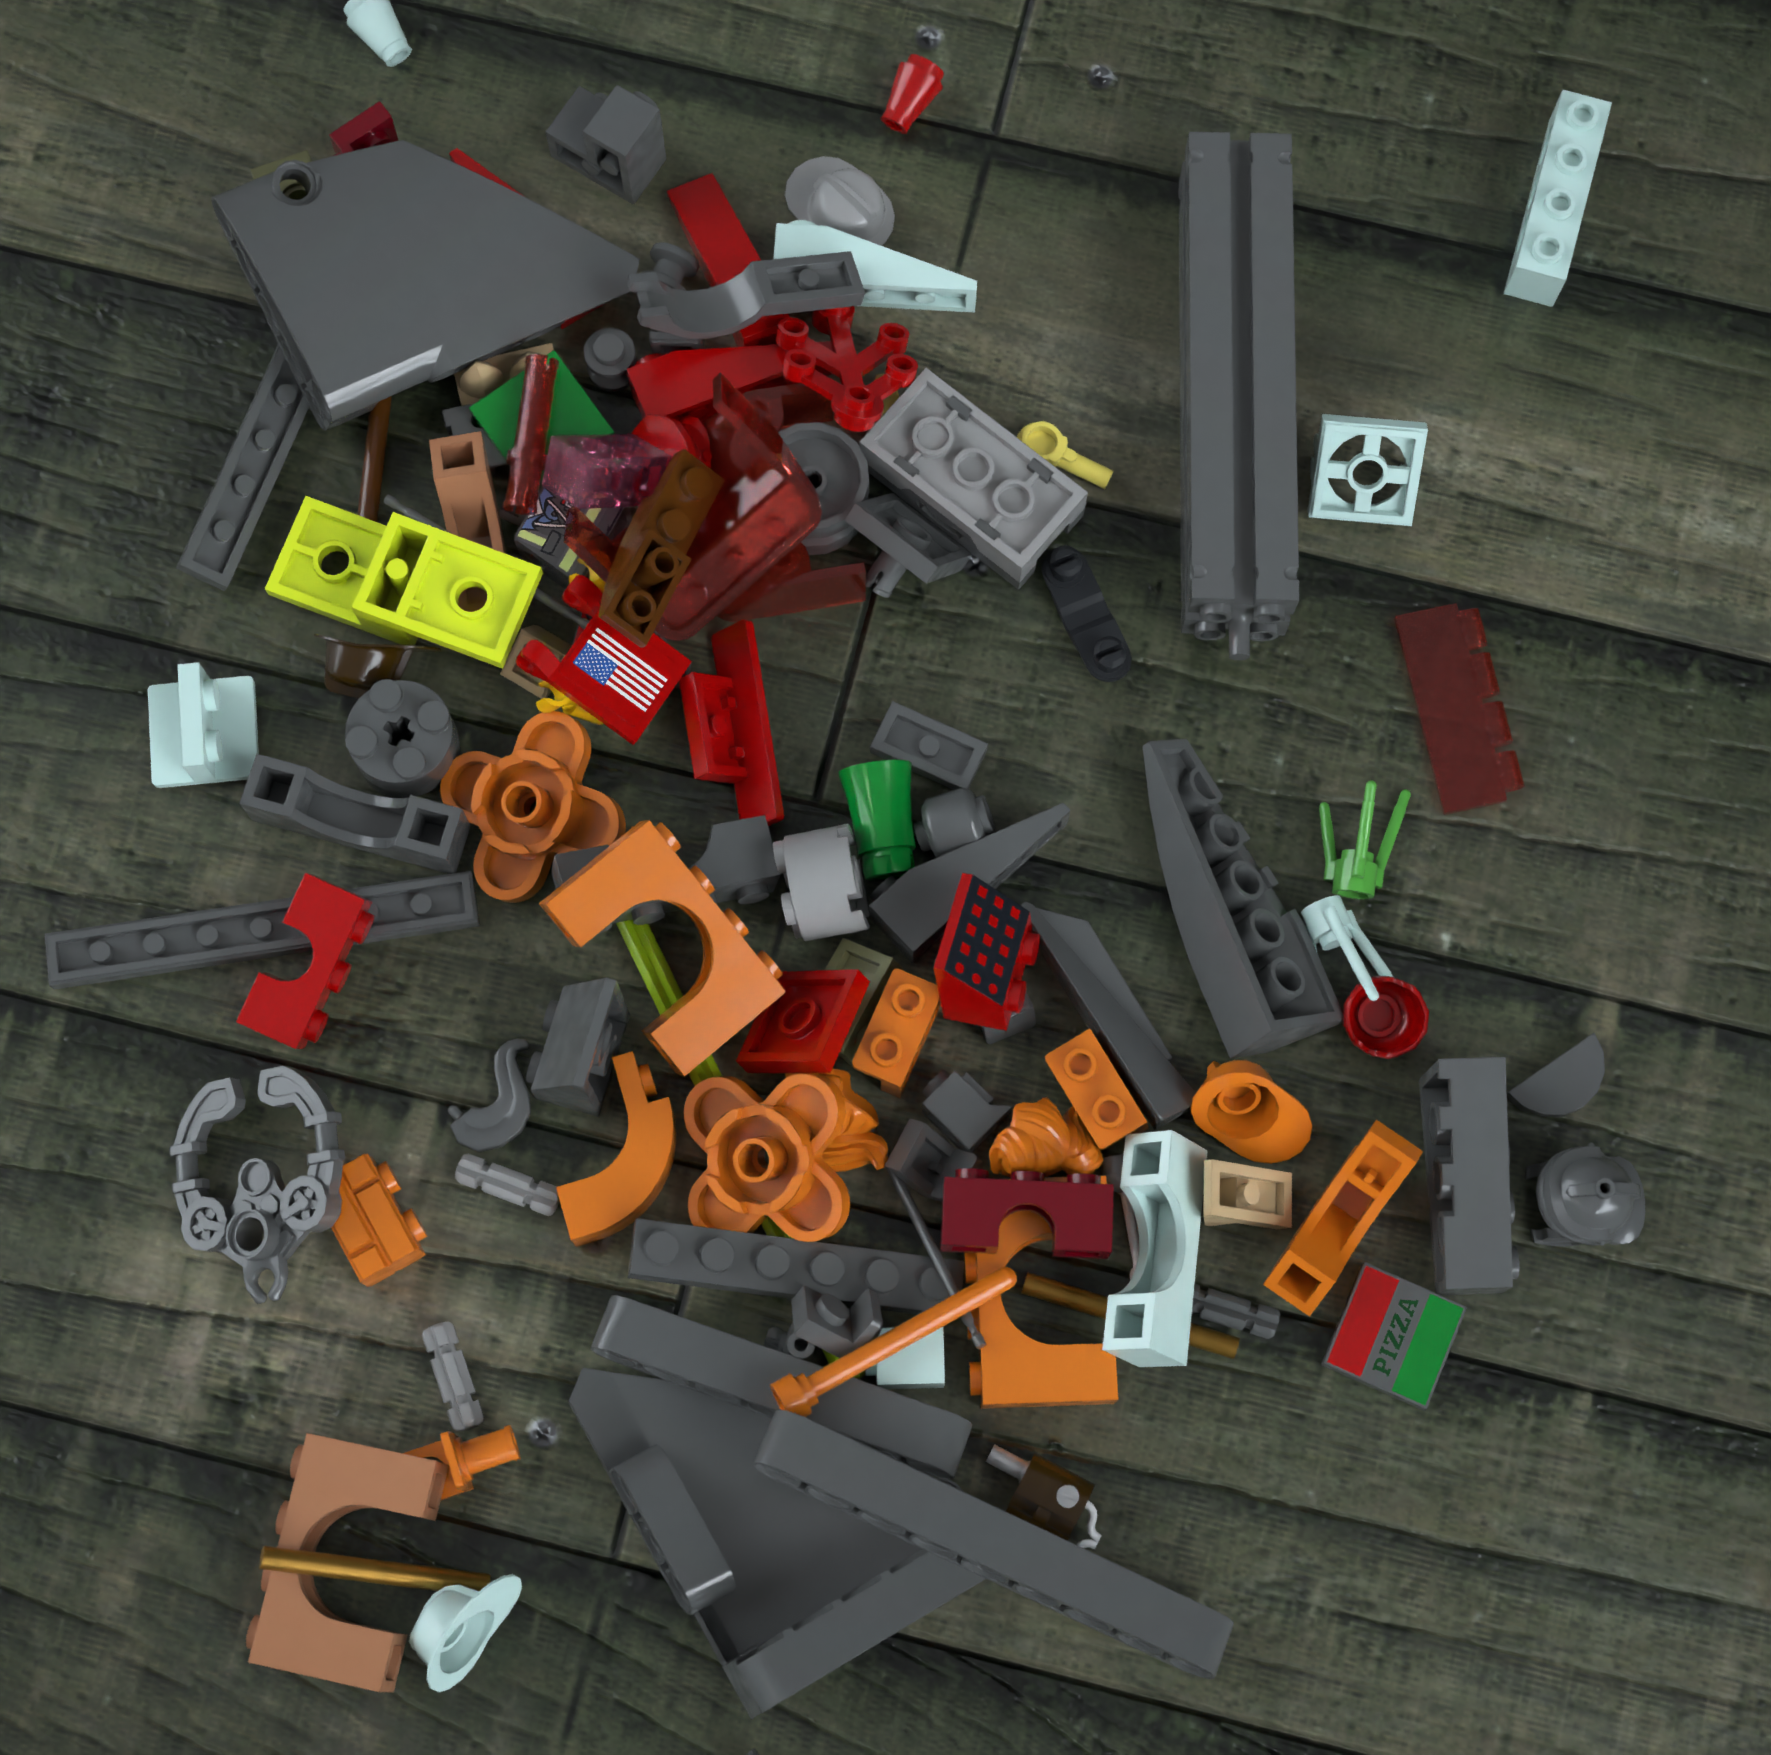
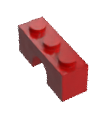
M305 873L282 922L300 930L308 937L313 949L312 963L304 975L292 981L284 980L271 973L259 972L236 1022L294 1049L305 1048L308 1041L316 1043L329 1017L328 1013L322 1011L331 991L338 994L342 990L351 971L352 964L345 962L354 942L358 944L364 942L373 924L375 915L368 912L373 901L316 875Z

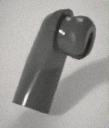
M793 1323L790 1325L788 1332L776 1326L769 1328L763 1345L796 1358H806L815 1349V1345L794 1335Z

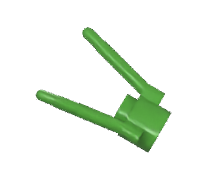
M1370 780L1366 783L1356 849L1342 850L1341 859H1337L1330 806L1326 802H1322L1319 805L1325 856L1323 880L1333 882L1332 893L1334 895L1352 899L1374 898L1375 888H1382L1384 870L1411 796L1409 790L1404 789L1400 793L1375 863H1373L1374 854L1368 852V844L1375 805L1376 782Z

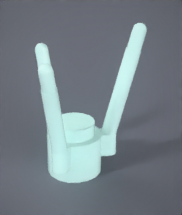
M1339 895L1323 898L1304 908L1301 914L1316 952L1317 943L1321 944L1323 950H1330L1341 946L1368 998L1371 1001H1376L1379 998V993L1351 939H1354L1379 976L1393 977V975L1359 927L1352 910H1346Z

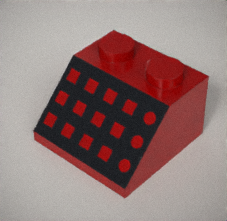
M962 873L933 967L944 1019L1007 1031L1012 1012L1020 1013L1026 994V981L1022 980L1026 965L1033 966L1035 964L1039 950L1040 935L1033 933L1030 911L973 874Z

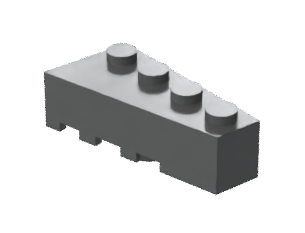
M1506 1057L1438 1059L1419 1078L1435 1291L1439 1295L1503 1293L1513 1287V1279H1518L1520 1271L1518 1250L1515 1245L1512 1246L1511 1224H1513L1515 1218V1204L1513 1194L1510 1191L1509 1179L1510 1147L1508 1142Z

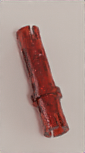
M530 354L525 358L526 367L514 446L511 450L507 451L506 462L510 465V472L503 508L511 512L514 506H516L515 514L534 515L537 513L541 475L544 469H548L549 456L545 454L559 361L552 357L549 359V364H546L548 356L542 354Z

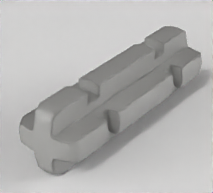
M469 1153L464 1154L460 1159L455 1172V1179L459 1183L474 1189L481 1186L483 1192L522 1207L529 1204L531 1210L546 1216H552L560 1202L556 1189L557 1186L544 1181H540L539 1184L534 1183L533 1177L495 1163L488 1166L485 1159Z
M442 1322L426 1328L422 1332V1338L427 1353L433 1352L435 1356L430 1362L443 1402H450L452 1408L447 1410L452 1429L459 1432L480 1425L484 1422V1415L479 1400L473 1401L471 1394H474L476 1391L463 1351H456L455 1344L459 1343V1339L454 1325L451 1322Z

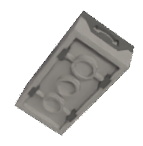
M927 368L921 372L859 442V446L868 461L869 474L1018 590L1035 572L1037 559L1062 531L1068 534L1084 516L1088 495L1086 490Z

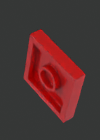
M859 969L782 971L783 975L777 981L786 993L755 1018L736 1062L747 1073H831L870 981Z

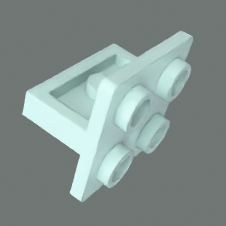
M199 662L178 664L177 683L156 684L148 687L152 783L156 788L248 780L255 756L259 754L255 681L251 676L210 679Z

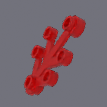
M854 306L813 311L812 325L818 331L829 335L833 351L808 337L809 327L803 320L793 317L781 319L778 323L775 340L781 348L789 350L785 354L783 375L788 380L802 383L831 400L835 421L847 430L856 432L870 430L883 414V400L898 389L909 387L915 380L918 363L914 358L904 354L910 334L908 329L900 324L885 323L881 325L877 341L856 354L851 334L855 313ZM887 360L884 375L868 385H864L862 377ZM817 364L839 377L840 383L816 371L815 365Z

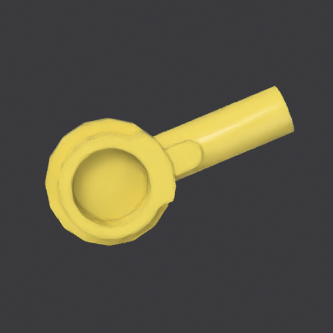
M1044 421L1030 423L1024 426L1017 434L1018 439L1053 466L1060 467L1103 489L1106 488L1114 472L1068 448L1067 437L1063 436L1058 428L1051 423Z

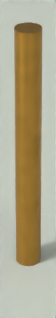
M1027 1272L1022 1294L1106 1319L1108 1297ZM1191 1323L1189 1346L1231 1359L1235 1358L1240 1338Z
M263 1546L259 1569L434 1591L457 1584L480 1591L490 1583V1574L270 1546Z

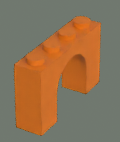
M644 820L633 826L543 899L539 905L573 946L580 948L625 911L643 902L652 900L665 901L680 908L691 918L699 931L703 945V962L699 976L691 989L642 1030L673 1071L686 1076L786 993V991L777 981L783 974L776 963L763 950L756 954L745 941L744 937L749 931L741 919L730 908L722 912L710 897L715 888L706 875L696 865L688 869L675 853L681 848V845L671 831L661 822L654 826L650 820Z
M1101 1176L1100 1184H1107L1106 1176ZM1067 1177L1045 1178V1181L1067 1182ZM1018 1211L1007 1216L999 1226V1244L996 1254L964 1253L965 1284H973L998 1269L1006 1267L1012 1257L1023 1248L1036 1242L1052 1240V1232L1048 1223L1040 1215L1030 1211ZM1001 1294L970 1311L978 1332L982 1334L986 1345L979 1349V1362H969L970 1396H981V1409L1114 1404L1118 1401L1116 1356L1103 1351V1343L1051 1345L1033 1340L1023 1334L1009 1319L1002 1303ZM967 1327L968 1340H970L971 1333Z

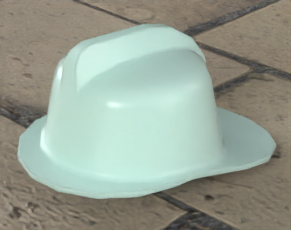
M514 1574L501 1576L487 1584L480 1591L460 1584L446 1586L435 1592L426 1602L410 1634L409 1643L416 1654L428 1666L427 1682L432 1690L442 1692L451 1689L474 1667L488 1640L519 1598L522 1583L518 1576Z

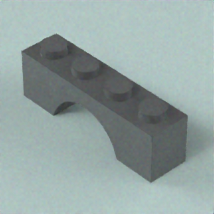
M260 754L255 756L239 803L252 821L448 874L456 873L471 827L462 808L413 795L406 798H388L364 793L335 783L308 767Z
M765 815L713 825L705 853L692 865H696L714 886L715 891L710 894V897L716 904L735 899L738 900L739 904H752L769 897V893L774 892L781 875L776 867L773 843ZM609 845L555 854L551 871L555 890L608 848ZM661 900L647 901L631 907L612 923L633 920V923L637 925L650 924L664 918L665 913L681 909ZM612 923L599 933L609 930L612 927Z

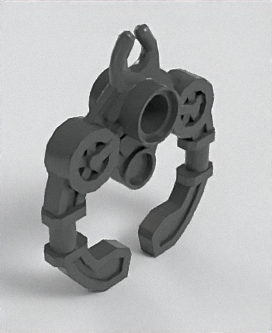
M283 1065L260 1070L257 1094L261 1102L273 1107L284 1109L297 1106L304 1117V1128L314 1129L316 1153L306 1155L307 1166H309L307 1176H299L289 1181L285 1187L281 1171L276 1163L270 1160L252 1158L247 1160L239 1170V1184L233 1202L210 1196L208 1192L210 1189L209 1179L199 1178L198 1155L207 1153L206 1141L213 1124L233 1120L245 1109L246 1099L240 1079L229 1077L207 1082L189 1104L179 1124L174 1145L169 1147L170 1157L175 1158L177 1182L172 1184V1194L175 1195L177 1206L182 1216L181 1231L185 1242L194 1250L223 1253L243 1266V1279L246 1290L257 1304L265 1303L267 1300V1294L258 1283L261 1272L266 1269L273 1272L275 1280L268 1292V1297L272 1301L280 1300L288 1281L287 1260L295 1253L298 1246L310 1232L322 1233L333 1227L340 1216L342 1206L339 1188L342 1179L343 1162L345 1161V1150L339 1149L337 1125L342 1123L341 1113L335 1112L327 1095L313 1079L293 1067ZM264 1230V1238L262 1241V1232Z

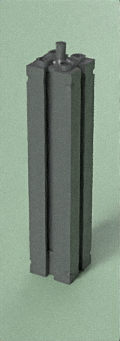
M1189 132L1185 148V162L1182 163L1179 177L1181 633L1194 634L1197 639L1218 640L1226 636V629H1229V658L1239 661L1250 658V640L1270 641L1276 639L1278 635H1285L1290 624V615L1294 614L1299 602V580L1297 579L1299 550L1292 164L1290 163L1292 134L1251 133L1249 140H1230V132Z

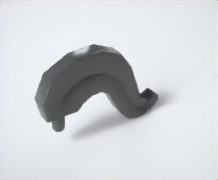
M526 1039L507 1041L500 1046L494 1055V1071L499 1095L493 1104L484 1108H471L464 1114L456 1105H451L448 1108V1113L455 1120L450 1127L460 1145L481 1153L504 1147L522 1133L531 1115V1104L527 1085L517 1063V1054L523 1050H529V1044Z

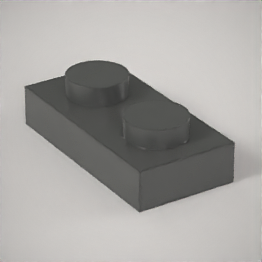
M892 701L870 746V753L885 760H908L912 762V772L952 790L970 788L988 750V743Z

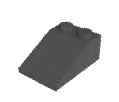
M601 978L564 986L559 1001L551 999L543 1021V1031L549 1032L543 1052L535 1051L533 1053L526 1076V1082L532 1083L531 1091L537 1100L599 1117L614 1069L612 1057L618 1056L630 1018L629 1010L617 980Z

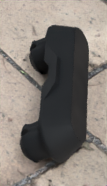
M1063 545L1055 548L1044 558L1042 574L1061 621L1090 674L1100 681H1118L1126 676L1131 668L1132 656L1130 649L1104 600L1102 591L1085 557L1072 546Z

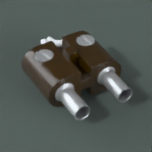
M994 1444L986 1462L1019 1480L1016 1491L1005 1512L1068 1541L1074 1526L1077 1524L1085 1508L1089 1513L1087 1532L1092 1539H1084L1076 1545L1084 1549L1092 1548L1095 1550L1102 1536L1095 1529L1097 1510L1088 1501L1095 1484L1037 1453H1034L1030 1461H1026Z

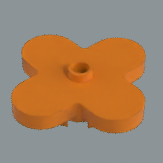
M542 712L528 720L518 735L511 755L500 758L482 751L463 753L453 759L449 770L441 779L440 794L443 804L462 808L469 823L478 826L483 833L473 863L474 875L478 885L489 896L504 902L517 903L533 897L544 885L555 854L603 845L610 846L625 834V816L619 804L608 795L582 785V779L591 756V740L585 727L579 721L563 712ZM536 801L535 809L530 814V807Z
M817 1073L792 1075L781 1081L765 1100L744 1081L731 1076L711 1077L695 1085L685 1101L684 1122L691 1138L708 1154V1167L693 1184L689 1193L688 1214L693 1226L753 1233L769 1216L788 1236L802 1242H814L829 1238L843 1227L850 1211L849 1192L841 1177L822 1158L824 1150L841 1131L846 1116L844 1097L832 1080ZM765 1152H767L769 1157V1165L765 1161Z

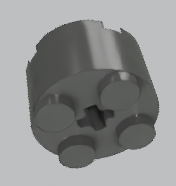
M384 679L374 683L371 689L364 693L354 704L346 722L345 742L352 759L368 784L377 792L390 798H406L410 795L419 796L430 791H437L440 789L441 779L449 770L453 759L461 755L459 734L444 701L433 690L417 682ZM407 735H412L413 738L410 742L407 740H401L397 746L395 745V742L399 738H405Z

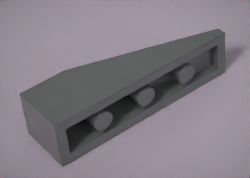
M1061 803L914 867L898 880L893 875L888 877L870 895L873 902L869 905V918L913 964L943 937L962 873L973 874L996 889L1068 824L1071 810L1064 803Z

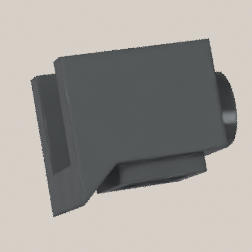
M942 1070L922 1091V1094L927 1099L922 1103L921 1113L958 1149L973 1153L1010 1116L1013 1107L993 1105L994 1098L967 1072L961 1077L956 1071L950 1075L946 1070Z

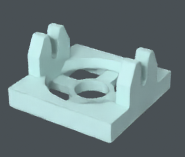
M1322 414L1319 434L1314 435V457H1311L1310 461L1311 490L1308 516L1310 518L1412 526L1428 432L1427 424L1425 422ZM1357 435H1365L1362 452L1355 455L1349 462L1330 460L1332 454L1343 442ZM1382 436L1389 438L1400 447L1405 464H1400V466L1387 465L1385 459L1379 455ZM1372 460L1380 464L1383 469L1381 478L1371 485H1362L1356 482L1352 473L1360 462ZM1328 478L1347 479L1350 486L1356 491L1354 503L1344 501L1335 494ZM1386 483L1400 484V488L1391 497L1377 504H1371L1373 493L1381 490Z

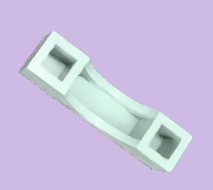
M1173 1130L1135 1133L1125 1136L1120 1188L1130 1201L1136 1217L1139 1234V1253L1136 1268L1130 1282L1120 1292L1108 1295L1102 1350L1137 1367L1187 1366L1204 1192V1160H1207V1150Z

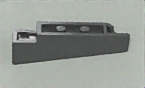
M1029 902L1020 904L1030 911L1033 933L1040 935V952L1086 1027L1092 1030L1123 1083L1129 1088L1154 1131L1191 1110L1192 1099L1196 1092L1170 1063L1172 1059L1171 1054L1089 922L1035 908Z

